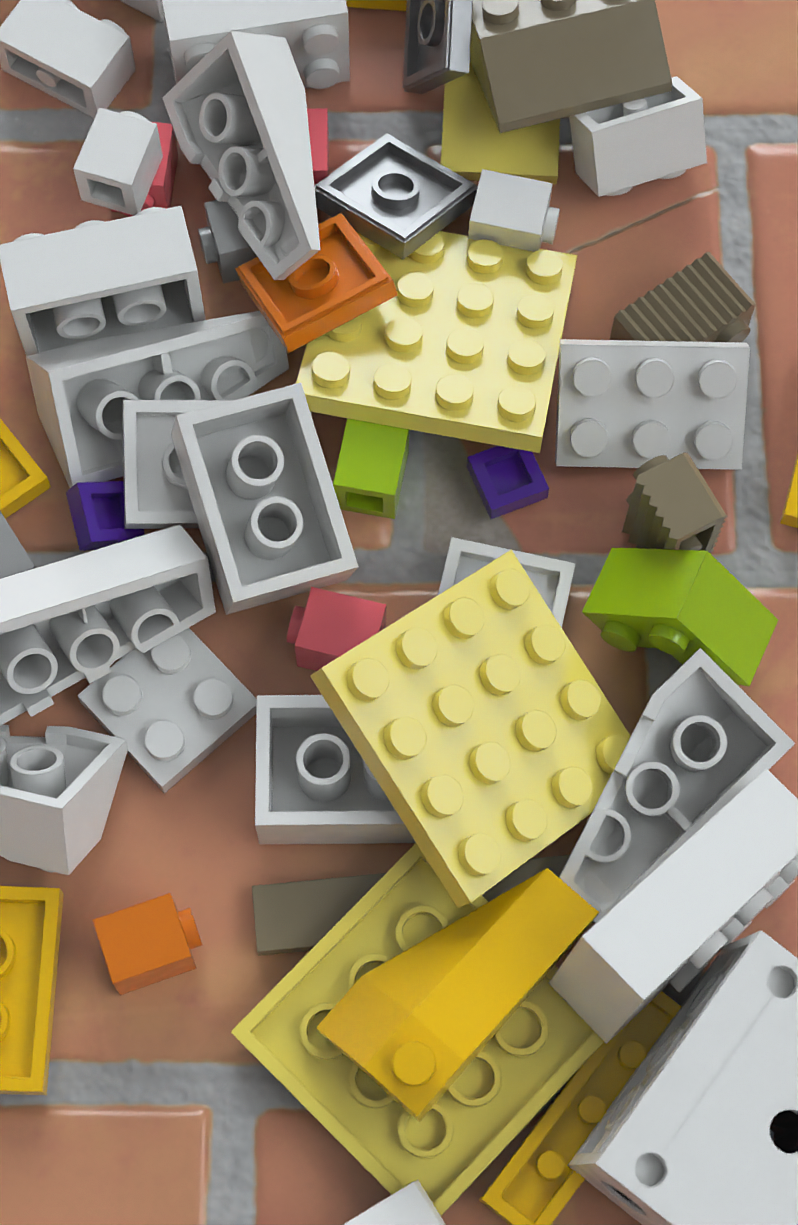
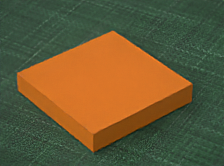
M342 213L318 225L321 250L284 280H274L258 257L235 268L242 286L288 353L398 296L393 279Z

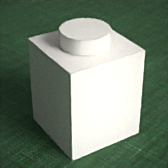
M99 107L73 167L82 201L134 216L141 211L163 158L156 123L150 122L135 112L123 111L117 113Z
M482 169L470 216L468 239H487L499 245L533 252L541 248L542 242L553 244L560 213L559 208L549 207L553 183Z

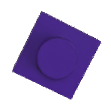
M495 446L467 457L466 467L490 519L548 498L549 487L533 452Z
M124 481L80 482L66 491L80 551L97 550L145 535L144 529H125Z

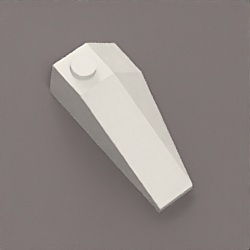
M230 31L163 97V101L181 151L191 164H200L212 180L208 188L217 201L228 202L239 218V232L274 280H284L321 250L305 88L285 37Z
M260 311L88 340L26 356L38 416L70 488L80 482H105L124 476L123 400H236L249 396L289 369L286 348Z
M700 648L652 694L559 878L599 911L598 916L593 920L597 923L766 768L769 770L795 743Z
M1 725L0 856L12 862L40 868L46 872L70 875L101 840L128 751L127 739L66 726H47L45 737L10 736L9 725Z

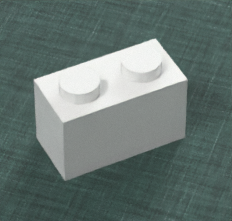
M20 0L0 26V64L2 70L92 118H95L99 107L103 109L109 107L136 70L130 36L116 23L107 19L100 21L80 11L70 0Z
M677 76L672 77V91L569 116L576 174L598 197L621 195L630 191L633 186L658 178H675L685 173L686 169L707 163L702 97Z

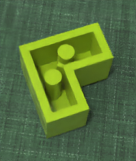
M611 548L582 610V613L602 630L601 638L615 648L629 652L635 651L637 647L657 648L671 654L682 665L701 648L737 685L750 686L778 622V619L711 553L703 550Z

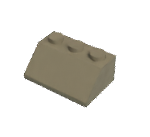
M655 0L472 1L470 62L500 133L672 91V78Z

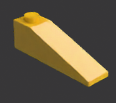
M546 868L362 975L316 1029L420 1122L598 916L599 911L551 870Z

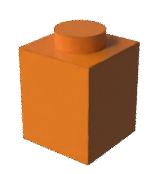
M171 893L93 919L112 983L120 995L197 969L191 950L203 946L191 908L178 911Z

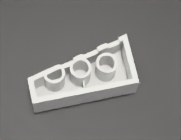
M180 524L0 579V726L28 711L31 717L54 704L51 697L84 678L87 679L89 684L112 672L110 666L117 659L135 649L145 653L216 612L208 558Z

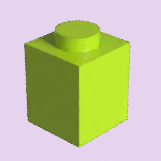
M347 418L333 482L341 510L395 519L409 453V429Z

